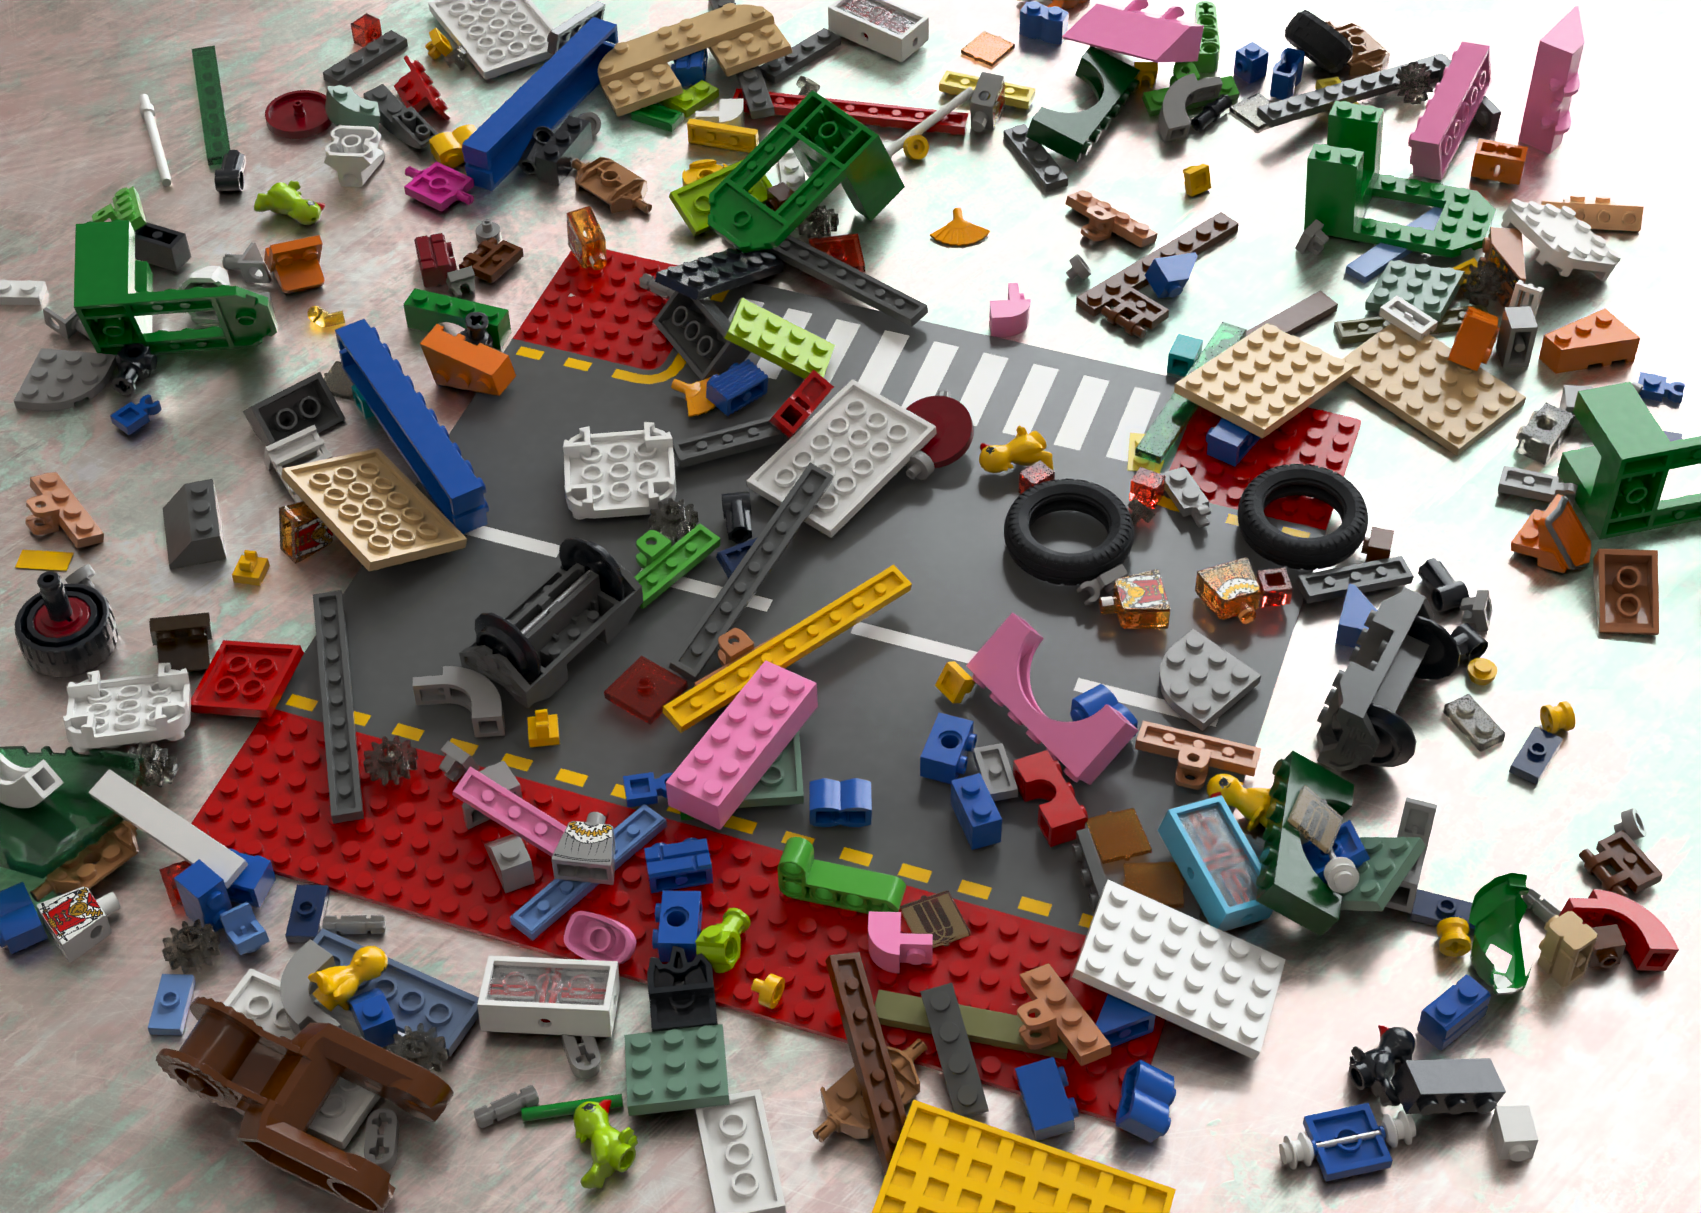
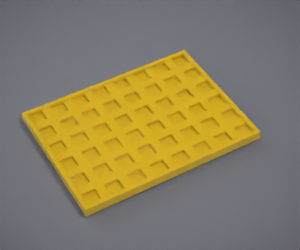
M913 1099L872 1213H1169L1176 1189Z

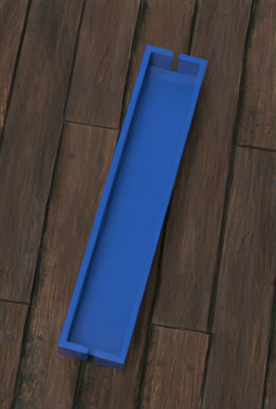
M595 17L589 20L463 142L462 152L464 162H466L465 171L467 176L473 178L474 186L493 191L518 166V162L531 140L534 130L539 126H545L553 131L600 84L598 66L602 58L619 42L617 24Z
M362 319L336 329L335 333L338 348L340 349L342 369L364 397L366 404L440 512L462 534L487 525L486 512H489V507L484 498L486 487L480 477L476 478L469 460L464 461L457 443L450 441L447 429L444 425L440 426L438 424L433 409L426 407L421 392L416 393L411 378L408 375L404 376L399 361L397 359L393 360L388 345L381 343L376 328H371L366 320Z

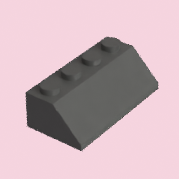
M675 291L653 320V323L701 380L716 374L721 375L728 371L734 363L740 364L745 361L751 353L724 338L731 322L709 297L694 300Z

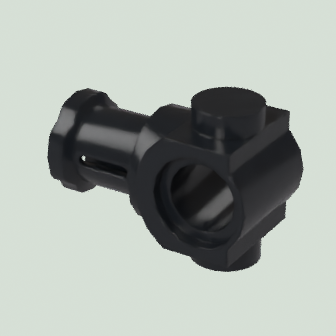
M481 312L467 314L465 317L467 328L459 334L466 337L465 341L477 346L479 343L493 348V338L486 330L489 323L488 317Z
M141 343L124 344L116 356L119 375L113 378L111 382L113 389L122 395H131L136 389V381L150 376L152 370L156 369L157 356L151 354L149 347Z

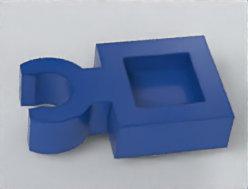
M1641 371L1637 382L1643 385V389L1639 392L1641 398L1662 402L1663 397L1674 403L1682 402L1686 384L1678 381L1669 383L1666 382L1667 377Z
M148 394L143 396L137 405L130 402L111 414L110 418L112 424L130 435L150 422L149 415L158 414L162 408L160 402L157 400L153 403L151 395Z
M653 772L623 776L627 808L642 806L643 804H657V796L667 798L666 781L673 773L663 774L657 779H654Z

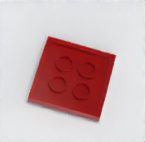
M223 640L191 697V712L271 718L304 655L301 645Z

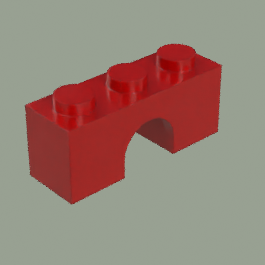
M1048 750L1014 760L1013 776L1024 801L1027 802L1037 798L1050 801L1039 805L1038 826L1049 846L1053 847L1076 839V831L1085 829L1088 815L1085 807L1079 805L1076 801L1071 783L1065 782L1059 762L1057 760L1053 761Z

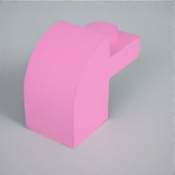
M1008 283L1007 300L989 302L991 336H1014L1022 333L1029 326L1031 299H1025L1024 293L1019 292L1018 283Z
M869 911L868 950L876 965L888 972L900 973V963H910L913 965H920L922 963L932 964L933 934L901 933V912Z

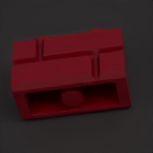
M442 233L432 234L430 237L427 235L416 237L414 241L424 287H436L438 284L441 286L447 285V273L457 270L451 242H446L445 236Z

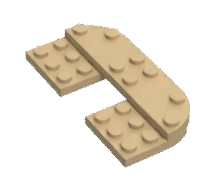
M727 3L721 8L690 19H683L679 23L661 27L657 31L627 42L617 43L600 61L598 77L605 97L617 117L683 93L681 83L667 62L708 48L726 76L729 77L791 54V45L775 24L773 14L763 6Z

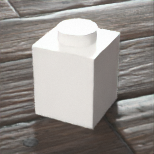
M1530 1104L1496 1106L1490 1126L1499 1160L1524 1161L1528 1158H1533L1539 1139Z

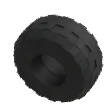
M1308 10L1298 12L1285 28L1284 38L1296 49L1304 51L1308 59L1331 74L1340 72L1353 55V45L1332 26Z

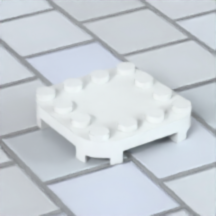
M1512 199L1503 214L1501 226L1503 228L1518 229L1541 251L1535 260L1542 266L1544 264H1552L1562 276L1568 277L1574 268L1589 270L1601 281H1606L1622 259L1621 254L1606 245L1605 239L1595 235L1590 230L1591 226L1574 217L1576 212L1567 206L1559 209L1551 204L1539 205L1533 201L1526 203L1518 199Z
M644 422V430L590 434V426L579 428L580 433L569 441L564 440V489L568 508L572 511L575 519L647 515L658 512L667 513L672 509V503L675 501L677 492L673 440L670 432L666 433L655 428L653 422Z
M159 663L158 674L100 680L99 670L87 672V680L78 684L69 682L67 686L69 699L67 714L63 716L68 742L72 744L75 752H86L91 748L101 747L112 749L133 743L145 745L162 739L176 741L185 736L184 730L190 724L192 693L186 668L181 671L171 669L170 663Z

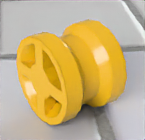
M1568 701L1559 702L1557 706L1543 705L1540 709V721L1545 731L1556 734L1560 729L1570 731L1575 728V713Z
M1450 917L1441 920L1437 924V935L1441 938L1438 945L1443 955L1458 957L1467 954L1471 950L1472 943L1470 937L1467 936L1469 934V925L1466 920L1459 917Z

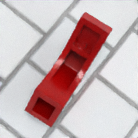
M813 370L777 410L769 422L790 439L834 386Z
M1593 889L1588 898H1569L1559 914L1560 917L1567 911H1573L1583 920L1582 924H1587L1591 928L1617 924L1626 943L1625 948L1630 954L1637 970L1666 971L1679 951L1669 930L1653 913L1637 902L1617 893Z

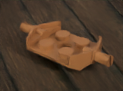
M1330 20L1326 21L1327 24L1342 34L1353 45V55L1346 63L1350 67V76L1372 74L1383 70L1389 63L1390 52L1361 26L1350 23L1336 27Z
M599 157L593 162L586 164L579 159L573 160L571 166L577 170L575 179L577 192L581 186L610 205L612 214L638 208L646 214L652 210V205L643 200L648 192L647 181L610 158Z
M98 818L97 822L101 829L89 835L83 842L63 854L54 863H50L46 856L43 858L47 878L45 882L30 891L31 896L35 901L39 902L52 891L56 894L59 892L65 894L81 887L90 889L138 854L139 848L135 837L138 835L136 832L138 828L128 821L121 819Z
M917 1039L910 1047L903 1051L886 1046L903 1106L920 1093V1081L914 1067V1060L927 1050L926 1044L924 1042L921 1043L920 1039ZM854 1066L828 1090L825 1091L823 1086L820 1088L821 1099L827 1118L825 1122L813 1131V1135L816 1139L819 1138L821 1143L834 1131L837 1133L843 1132L855 1139L869 1138L873 1135Z

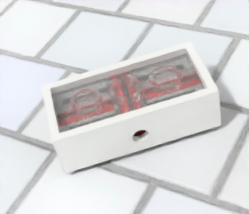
M836 0L828 7V30L894 60L903 62L929 41V17L890 0Z
M488 956L477 1003L481 1031L612 1037L620 992L618 961Z

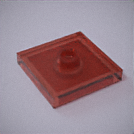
M858 233L809 239L810 246L861 272H865V262Z
M641 655L604 691L605 699L651 725L663 713V706L679 697L688 688L686 680Z

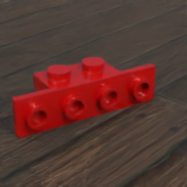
M406 55L404 60L411 71L401 77L394 85L406 108L412 106L419 113L425 106L431 103L432 107L448 121L451 118L446 111L449 107L440 98L441 94L432 85V79L424 72L426 69L417 59L413 61Z

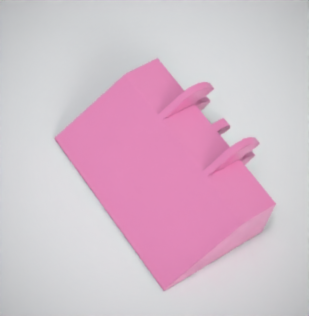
M1132 0L1126 7L1111 3H1096L1062 38L1156 63L1198 61L1204 26L1177 20L1178 17L1181 18L1185 14L1180 6H1172L1161 15L1141 11L1149 6L1147 0Z
M1575 6L1539 40L1518 141L1548 154H1551L1562 143L1564 133L1570 130L1572 121L1569 109L1572 96L1580 88L1578 70L1585 40L1579 6Z

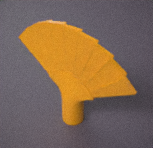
M957 207L952 211L953 220L947 223L946 226L931 233L930 236L936 241L942 242V244L967 246L983 240L988 236L990 230L964 220L962 209Z
M711 377L692 384L677 379L673 380L671 388L685 394L688 417L699 416L715 408V405L706 398L707 382Z

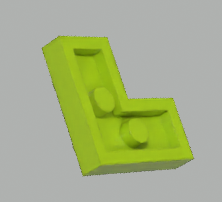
M701 80L689 89H683L682 94L659 103L670 109L683 112L684 117L688 118L695 111L700 110L718 98L719 89Z

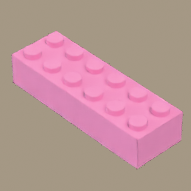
M1462 41L1458 50L1453 52L1449 67H1445L1441 82L1436 84L1432 99L1427 101L1423 116H1419L1417 128L1414 132L1410 133L1408 139V146L1411 147L1410 164L1413 167V175L1442 180L1492 83L1489 45Z
M765 660L666 781L668 806L721 830L818 707L817 683Z

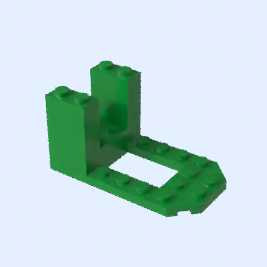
M812 90L709 194L710 214L708 215V225L714 232L742 253L777 248L840 183L854 209L870 221L905 186L879 135ZM792 148L809 178L774 212L749 194L748 191Z
M1348 101L1334 102L1328 115L1327 144L1314 143L1307 157L1304 230L1317 219L1324 224L1322 232L1328 236L1377 245L1384 243L1406 248L1410 251L1449 258L1459 256L1463 250L1469 248L1473 250L1483 248L1484 237H1488L1490 227H1492L1495 220L1496 209L1478 191L1464 187L1447 186L1441 183H1430L1417 179L1380 174L1384 109L1372 105L1353 104ZM1372 196L1443 208L1434 230L1363 218Z
M116 219L111 222L89 221L83 224H76L74 309L97 353L117 356L118 351H121L124 344L129 345L132 343H141L149 347L151 354L257 347L263 343V337L266 335L272 337L277 333V321L268 297L238 286L220 285L212 288L193 287L185 290L166 289L153 292V273L148 262L135 260V232L129 220ZM214 310L221 325V328L211 326L207 329L185 328L181 331L158 330L152 333V315Z
M1630 381L1578 391L1573 413L1594 446L1562 452L1557 472L1564 483L1577 485L1576 494L1574 495L1575 501L1599 540L1701 520V493L1660 500L1669 470L1701 464V436L1669 441Z

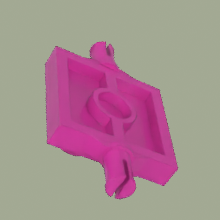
M435 162L424 170H417L411 166L405 169V175L413 178L412 181L404 186L405 194L441 212L456 200L462 201L467 205L472 204L474 201V196L466 193L474 187L473 178L450 167Z

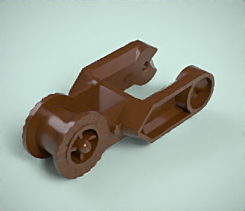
M205 997L194 999L190 1005V1011L198 1020L197 1024L179 1051L164 1048L156 1056L155 1061H157L158 1066L162 1068L163 1072L168 1073L171 1079L176 1080L179 1085L186 1087L189 1092L196 1093L200 1098L207 1099L210 1103H217L220 1107L233 1108L243 1115L237 1140L267 1163L365 1211L384 1213L396 1189L389 1183L391 1175L375 1163L356 1154L346 1153L307 1134L306 1131L340 1077L393 1102L409 1114L429 1122H436L446 1109L454 1094L451 1087L431 1071L331 1023H309L290 1040L284 1036L277 1037L263 1030L261 1026L256 1025L254 1020L247 1018L241 1012H237L233 1007L225 1006L222 1002L214 1001L212 998L206 999Z

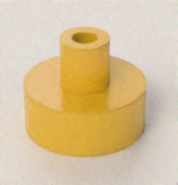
M921 135L909 136L904 141L903 151L909 159H922L928 154L929 144L926 138Z
M769 974L765 981L756 978L753 981L751 990L759 993V1004L774 1009L782 996L785 979L774 974Z

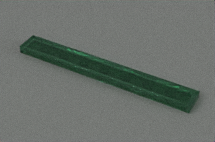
M214 45L192 49L206 156L209 166L222 164L224 155L231 150Z
M1222 321L1186 376L1245 338L1247 329ZM1173 393L1136 447L1135 456L1160 464L1199 405Z

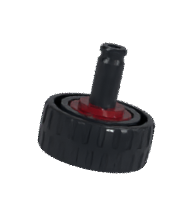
M47 571L42 573L37 580L40 592L25 602L19 610L14 624L17 642L25 660L34 670L53 677L76 676L96 668L111 655L118 637L115 616L107 598L98 590L87 585L63 584L61 576L57 572Z

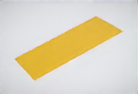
M22 550L15 568L67 571L74 553Z

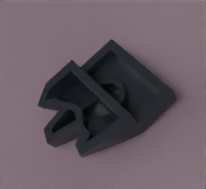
M673 946L670 961L667 964H662L659 958L651 957L647 981L652 1032L718 1025L712 965L705 956L700 953L696 955L692 962H687L684 948Z

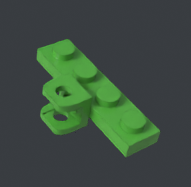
M1192 62L1175 64L1173 67L1174 76H1171L1169 84L1171 86L1178 79L1188 75L1187 73H1182V69H1187L1189 71L1188 74L1194 73L1197 81L1200 80L1196 66ZM1233 76L1220 77L1223 85L1219 96L1224 94V96L1228 95L1232 101L1238 100L1240 93ZM1169 88L1143 93L1142 99L1150 117L1159 115L1164 97ZM1217 98L1192 103L1185 110L1203 107L1208 103L1214 102Z
M134 186L129 189L127 187L122 188L115 193V197L112 198L114 208L110 203L92 215V221L104 222L109 218L111 221L116 219L129 220L134 231L147 224L139 193Z
M698 524L673 546H671V541L655 530H649L636 541L637 549L640 551L636 555V562L643 570L634 576L642 586L643 603L639 607L644 609L720 546L721 538L702 524ZM649 540H653L656 542V544L647 545L646 542Z

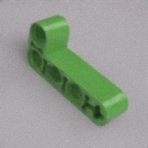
M1200 1L1195 6L1194 24L1202 25L1204 28L1198 61H1193L1192 63L1196 66L1198 73H1213L1218 70L1221 49L1217 10L1213 2ZM1187 69L1181 70L1183 73H1189Z
M792 837L787 840L778 865L779 889L787 897L869 914V911L899 912L906 889L905 882L893 875L815 860L813 845L800 837Z

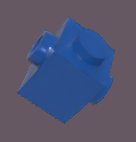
M1253 41L1237 49L1233 74L1248 84L1266 76L1269 52Z

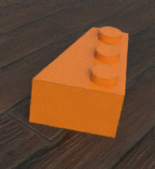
M1469 306L1458 329L1447 360L1478 371L1481 363L1487 364L1500 329L1498 328V317Z
M1604 308L1545 334L1539 359L1556 374L1587 369L1588 365L1601 363L1602 366H1609L1612 361L1625 359L1626 363L1634 362L1641 338Z
M436 324L420 342L435 383L438 385L500 396L516 377L509 355L482 343H479L477 346L465 341L466 337L458 333L456 336L444 332V327Z

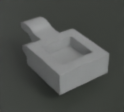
M1123 564L1092 581L1082 583L1076 590L1077 592L1088 590L1091 597L1084 604L1091 605L1099 598L1100 591L1105 589L1109 593L1117 588L1116 580L1122 579L1128 573Z

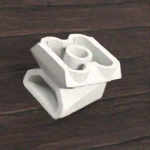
M339 125V127L331 131V143L325 147L326 157L323 163L337 171L341 186L362 187L382 163L385 154L384 151L377 148L381 134L374 127Z

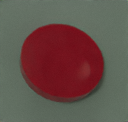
M298 90L278 96L268 104L265 110L268 129L273 134L286 139H305L324 132L333 123L325 111L326 95L317 91Z
M929 396L915 401L906 408V410L936 426L937 434L920 450L932 459L935 468L952 464L969 449L974 436V426L970 413L959 401L947 396Z

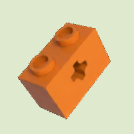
M1479 138L1470 176L1483 180L1488 179L1506 184L1520 185L1528 147Z

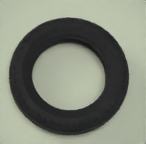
M1287 464L1261 473L1248 484L1239 501L1238 523L1245 541L1264 559L1282 567L1287 566L1290 569L1316 570L1337 565L1354 554L1363 542L1367 532L1368 511L1359 490L1342 475L1336 472L1333 473L1332 470L1324 467L1319 468L1316 465ZM1308 496L1319 499L1334 508L1339 514L1342 524L1337 530L1325 536L1315 538L1296 537L1286 534L1271 525L1264 515V509L1271 502L1279 498Z
M1055 479L1046 481V483H1039L1027 489L1016 498L1005 518L1004 539L1008 552L1014 562L1029 575L1055 585L1077 586V584L1081 585L1086 581H1092L1125 562L1133 545L1134 526L1127 507L1110 490L1085 480ZM1077 511L1088 514L1100 521L1106 528L1108 536L1101 545L1092 550L1081 553H1061L1039 544L1032 537L1030 527L1038 518L1048 513Z

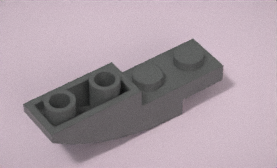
M384 84L364 93V99L378 102L380 112L379 123L402 142L421 149L429 145V140L438 134L412 106L406 108Z

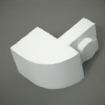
M720 99L719 111H695V119L744 127L743 99Z

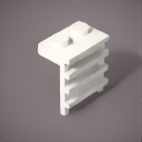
M312 425L266 446L264 463L268 470L275 468L281 478L283 465L320 449L323 455L306 463L333 458V455L327 450L324 445L325 442L318 435L315 425ZM282 479L296 505L301 504V498Z

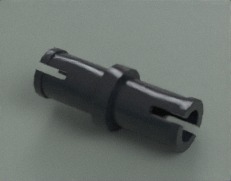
M1221 94L1214 102L1206 104L1203 107V111L1191 120L1192 127L1196 131L1199 129V132H1201L1211 122L1217 121L1220 115L1227 108L1231 107V98L1228 95L1224 96V94Z

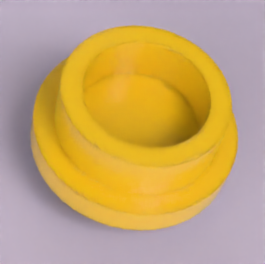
M1486 658L1471 660L1467 668L1470 680L1477 685L1491 683L1496 678L1498 672L1495 663Z

